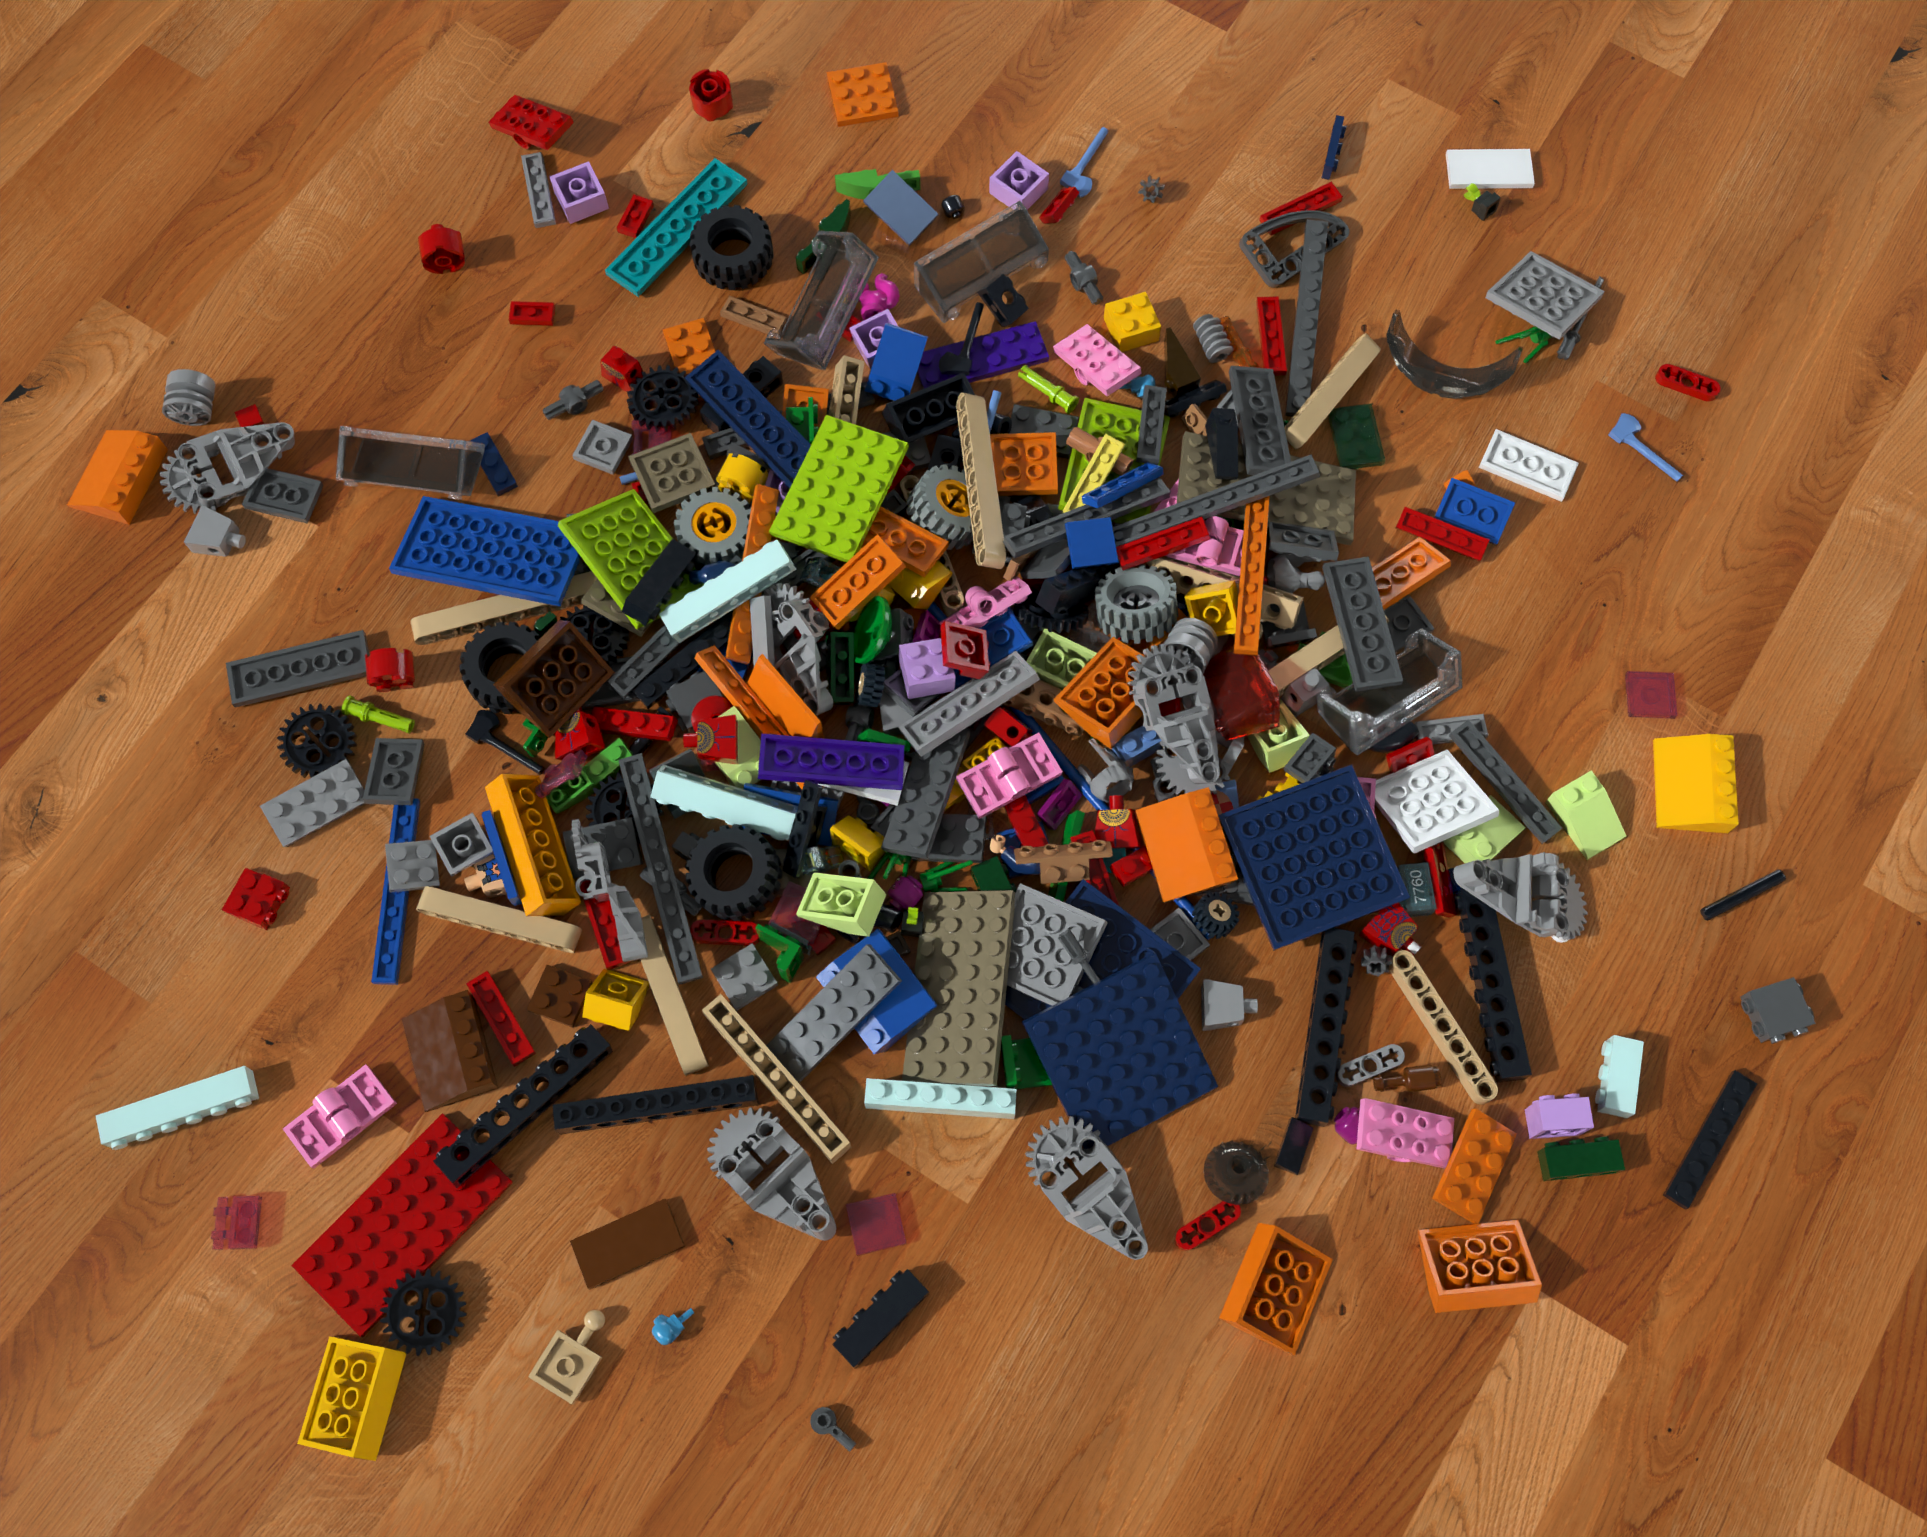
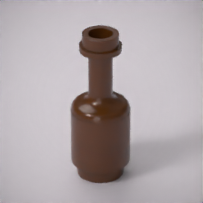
M1431 1064L1406 1067L1401 1076L1382 1078L1381 1074L1374 1076L1373 1085L1375 1091L1384 1092V1088L1405 1086L1408 1092L1433 1090L1437 1086H1441V1074L1439 1067H1432Z

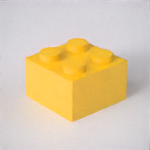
M1146 292L1105 304L1104 320L1116 348L1121 352L1159 341L1161 324Z

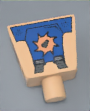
M494 853L474 864L477 874L464 878L469 892L482 887L483 892L488 898L507 894Z

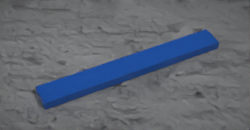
M414 798L412 805H394L389 844L416 841L420 809L419 799ZM387 863L371 983L398 985L409 891L389 892Z

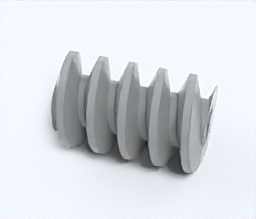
M1206 314L1194 322L1193 328L1204 352H1206L1209 362L1217 363L1227 358L1234 349L1232 346H1229L1230 341L1226 339L1227 334L1223 332L1224 327L1220 325V319L1217 317L1213 318L1211 314Z

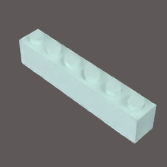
M778 540L765 544L755 554L746 556L736 566L727 568L717 578L708 580L701 588L689 592L682 600L668 605L659 615L670 635L678 643H681L797 569L784 547Z
M662 765L658 769L651 793V798L656 799L658 803L677 805L683 811H696L709 819H722L731 826L733 824L744 827L748 826L757 833L770 834L776 840H789L798 806L667 765Z
M242 1066L96 1115L101 1144L112 1148V1150L127 1147L129 1142L135 1140L145 1141L151 1139L153 1134L175 1131L179 1125L185 1123L196 1124L201 1122L203 1117L225 1114L229 1108L249 1106L252 1104L251 1101L259 1099L253 1070Z
M866 1078L864 1104L866 1109L1014 1119L1017 1089Z

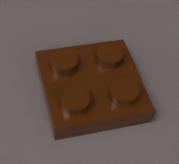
M546 965L527 1010L573 1028L584 1005L586 992L593 982Z

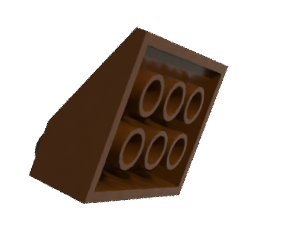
M559 620L493 685L510 704L550 738L615 672L570 621Z
M468 990L443 997L402 1018L425 1112L498 1089L476 1001Z

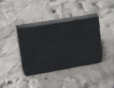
M1294 1117L1289 1119L1274 1167L1298 1175L1313 1127Z

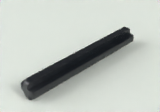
M1778 869L1703 907L1700 910V914L1704 920L1708 921L1786 880V876L1782 870Z

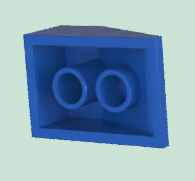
M885 323L865 391L893 401L910 395L928 337Z

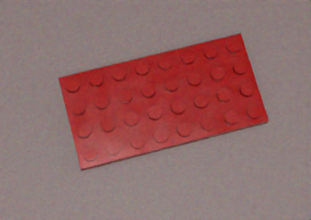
M443 1113L291 1265L362 1338L385 1316L386 1313L381 1312L380 1309L388 1307V1303L382 1300L383 1297H392L388 1288L393 1287L397 1289V1279L406 1282V1273H410L415 1278L416 1270L420 1269L423 1276L427 1269H430L513 1183L501 1169L489 1160L462 1185L456 1188L433 1162L437 1158L436 1154L445 1146L450 1147L456 1141L459 1133L462 1132ZM468 1150L461 1151L458 1155V1160L463 1161L467 1159L470 1152Z

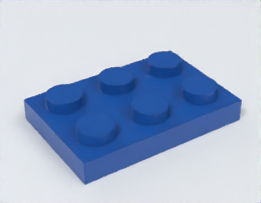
M1451 478L1434 518L1489 539V543L1497 545L1515 502Z

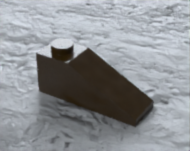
M1171 327L1167 328L1164 339V384L1166 390L1172 393L1173 397H1176L1199 387L1201 377Z

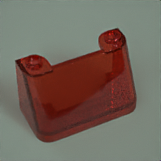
M1235 642L1214 655L1203 673L1209 696L1217 710L1218 719H1215V727L1218 733H1222L1225 741L1280 727V698L1273 679L1259 654H1234Z

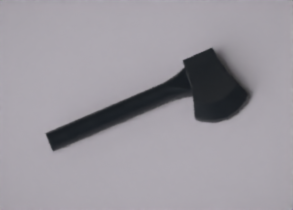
M977 302L960 354L955 355L951 352H946L939 360L941 374L960 375L965 373L966 376H969L972 367L970 351L984 308L983 303Z
M478 710L473 723L465 733L467 738L478 745L483 742L494 746L539 775L544 772L545 767L491 733L500 726V721L493 712Z

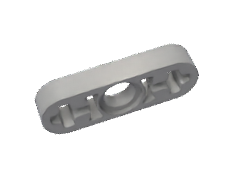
M1390 1044L1340 1066L1339 1072H1336V1080L1343 1087H1352L1374 1076L1383 1074L1397 1068L1404 1061V1051L1400 1046ZM1389 1051L1392 1054L1397 1053L1396 1062L1390 1059L1382 1064L1381 1059L1385 1058ZM1371 1059L1376 1063L1377 1069L1375 1072L1365 1070L1363 1065L1365 1060ZM1357 1068L1359 1070V1073L1354 1074L1351 1077L1352 1081H1350L1348 1078L1344 1079L1342 1077V1075L1345 1073L1344 1069H1346L1347 1072H1352Z

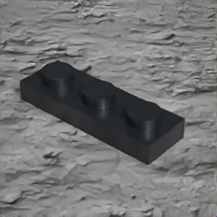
M1214 380L1165 401L1164 414L1169 417H1175L1180 415L1183 410L1188 409L1191 404H1196L1199 407L1206 400L1218 399L1221 394L1227 392L1226 385L1223 382Z

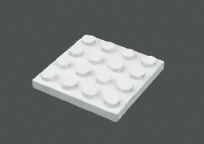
M1448 750L1376 780L1375 805L1414 854L1499 816V809Z

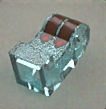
M840 845L807 849L802 866L803 876L838 868L844 862ZM808 857L811 859L812 868H809L806 863Z

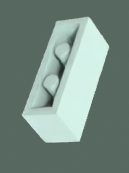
M1613 1035L1604 1041L1601 1054L1604 1056V1063L1601 1065L1598 1078L1601 1080V1087L1597 1090L1595 1102L1598 1104L1597 1112L1623 1118H1629L1635 1114L1643 1041Z

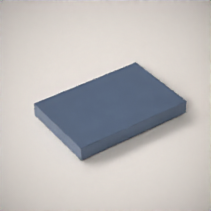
M893 170L863 200L909 246L938 217V213Z

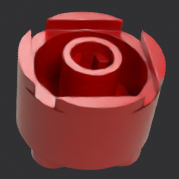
M704 69L692 76L689 92L692 107L699 116L710 122L726 115L733 108L730 81L725 73L719 70L712 72L709 69Z
M434 224L431 226V229L426 230L418 237L421 262L425 270L435 274H443V270L450 269L452 273L464 266L465 256L462 236L459 231L446 228L441 224Z
M382 648L370 651V656L365 655L367 684L376 687L377 692H389L391 687L399 686L400 689L413 688V683L415 682L413 652L403 649L404 653L396 651V648Z

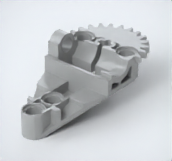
M281 422L220 429L186 441L187 443L179 446L178 451H174L176 458L167 457L171 464H162V467L167 470L160 472L161 477L167 478L160 481L161 485L167 486L162 491L164 494L171 493L167 497L169 502L177 499L174 504L176 508L184 504V512H187L192 507L193 513L197 514L201 506L216 511V508L226 505L230 499L246 496L249 487L265 473V470L276 457L280 459L283 451L289 450L294 446V430L288 423ZM287 434L289 435V437L286 439L279 438V435ZM262 441L268 443L263 447L257 445V443ZM220 453L234 479L233 482L225 485L221 484L209 459ZM187 454L195 455L192 459L184 458ZM207 492L214 494L210 498L203 497V494Z
M777 583L776 586L771 585L769 589H765L763 592L765 596H771L774 667L817 716L831 710L833 707V698L826 689L828 681L822 682L820 680L819 662L821 658L816 644L829 629V621L822 612L813 610L809 604L810 599L803 598V591L797 593V586L790 588L789 583L783 585L782 583ZM797 628L801 633L800 640L783 655L780 651V645Z
M1165 644L1159 645V650L1156 645L1151 646V652L1148 648L1144 649V656L1141 654L1136 656L1139 663L1133 662L1131 664L1136 671L1128 673V675L1134 678L1133 681L1128 682V685L1133 686V690L1129 692V695H1133L1135 705L1139 706L1143 712V727L1146 728V731L1155 730L1165 746L1170 748L1184 762L1180 766L1182 769L1187 768L1189 778L1193 783L1209 784L1216 782L1220 775L1214 712L1205 677L1201 669L1193 663L1186 665L1188 656L1185 655L1180 658L1182 650L1177 649L1174 652L1172 645L1168 646L1167 650ZM1181 697L1186 710L1161 716L1159 703Z
M1242 674L1230 675L1226 682L1217 685L1209 693L1214 712L1217 743L1228 748L1223 759L1218 757L1221 777L1216 782L1209 784L1193 783L1189 778L1187 768L1182 769L1180 766L1184 762L1178 756L1169 755L1163 741L1160 742L1163 750H1157L1156 753L1163 758L1157 759L1155 763L1161 764L1163 767L1159 768L1157 773L1166 774L1161 781H1170L1167 787L1168 790L1174 786L1177 787L1175 795H1178L1182 790L1185 794L1207 787L1215 795L1217 794L1215 785L1223 789L1225 786L1222 781H1229L1230 777L1228 774L1245 744L1243 743L1245 705L1247 701L1245 695L1248 682ZM1237 681L1242 685V689L1235 691L1231 688L1230 683ZM1227 701L1230 703L1231 709L1224 711L1220 708L1219 703Z
M579 819L572 820V836L579 870H584V876L580 877L576 882L575 888L577 893L584 900L593 898L598 902L610 900L623 962L648 958L641 913L627 888L611 882L605 847L600 842L588 844ZM585 880L591 881L590 886L587 888V891L590 893H583L580 889L581 883Z
M1543 852L1536 855L1528 854L1518 858H1503L1492 861L1490 859L1483 861L1475 860L1454 868V879L1460 887L1515 924L1539 937L1545 938L1556 935V937H1562L1563 940L1576 938V936L1581 935L1580 931H1584L1582 924L1587 923L1584 915H1588V912L1583 908L1584 905H1587V902L1583 901L1581 897L1585 894L1584 892H1579L1581 884H1575V874L1570 875V868L1564 869V864H1559V857L1555 854ZM1531 877H1532V897L1535 898V899H1537V900H1535V901H1532V910H1531Z
M749 1108L747 1115L744 1114L742 1109L739 1110L738 1118H735L731 1113L729 1115L730 1123L722 1120L723 1130L715 1128L714 1131L718 1137L709 1139L715 1146L707 1148L709 1153L714 1154L708 1157V1161L714 1163L710 1167L713 1172L718 1171L715 1176L718 1179L723 1178L754 1211L819 1240L831 1239L836 1233V1223L810 1157L779 1124L780 1119L777 1116L771 1119L773 1114L770 1111L763 1116L764 1111L762 1108H759L754 1115L753 1108ZM773 1130L772 1134L766 1137V1134ZM751 1150L756 1152L768 1165L785 1150L790 1156L753 1191L748 1184L763 1170V1167L749 1152ZM736 1166L735 1170L729 1173V1170ZM810 1205L806 1212H802L805 1206ZM826 1221V1225L818 1229L819 1224Z
M1060 1116L1058 1125L1050 1119L1049 1129L1041 1125L1040 1128L1043 1134L1033 1133L1037 1142H1028V1146L1034 1150L1025 1153L1027 1157L1033 1158L1026 1162V1167H1034L1028 1173L1030 1177H1037L1033 1182L1034 1185L1040 1184L1042 1191L1068 1222L1131 1259L1139 1260L1147 1254L1148 1245L1127 1173L1112 1151L1100 1139V1131L1092 1132L1093 1125L1091 1123L1083 1128L1084 1120L1082 1118L1079 1119L1077 1124H1074L1073 1116L1069 1117L1067 1123ZM1091 1139L1094 1141L1091 1148H1082V1143L1085 1140ZM1065 1157L1072 1159L1075 1167L1082 1175L1100 1161L1107 1168L1108 1171L1071 1201L1063 1195L1062 1192L1079 1179L1069 1163L1064 1161ZM1051 1171L1055 1173L1050 1181L1042 1179L1043 1174ZM1117 1221L1125 1222L1123 1228L1119 1230L1113 1229V1225ZM1138 1240L1141 1242L1138 1248H1129V1244L1132 1241Z

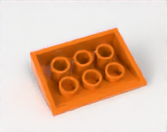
M106 430L67 506L130 525L168 449L160 438L155 435L135 430Z
M1114 637L1101 648L1054 698V702L1089 735L1110 749L1143 715L1140 707L1135 705L1133 695H1129V692L1133 690V686L1128 685L1129 681L1134 680L1128 673L1136 671L1131 664L1133 662L1139 663L1136 656L1141 653Z
M761 654L757 659L747 685L789 736L824 739L821 721L769 660Z
M1209 787L1135 810L1163 903L1228 885L1238 880Z
M1519 1220L1418 1230L1428 1291L1435 1313L1538 1302L1542 1283Z
M1258 1223L1219 1318L1235 1328L1295 1356L1333 1259L1275 1225Z

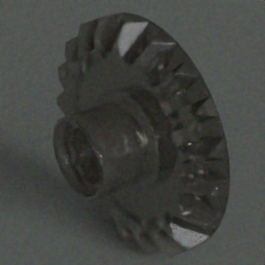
M1231 1140L1226 1143L1222 1142L1211 1150L1204 1162L1203 1173L1205 1182L1210 1191L1224 1202L1235 1205L1251 1203L1264 1193L1268 1185L1269 1169L1266 1160L1263 1159L1260 1151H1256L1252 1145L1244 1144L1243 1141L1234 1142ZM1232 1167H1239L1243 1173H1236Z

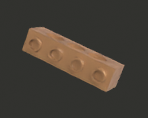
M1038 680L1003 703L1007 707L1022 711L1025 715L1038 718L1048 725L1061 728L1069 734L1081 737L1084 731L1077 722L1064 713L1065 711L1054 702V698L1062 689Z

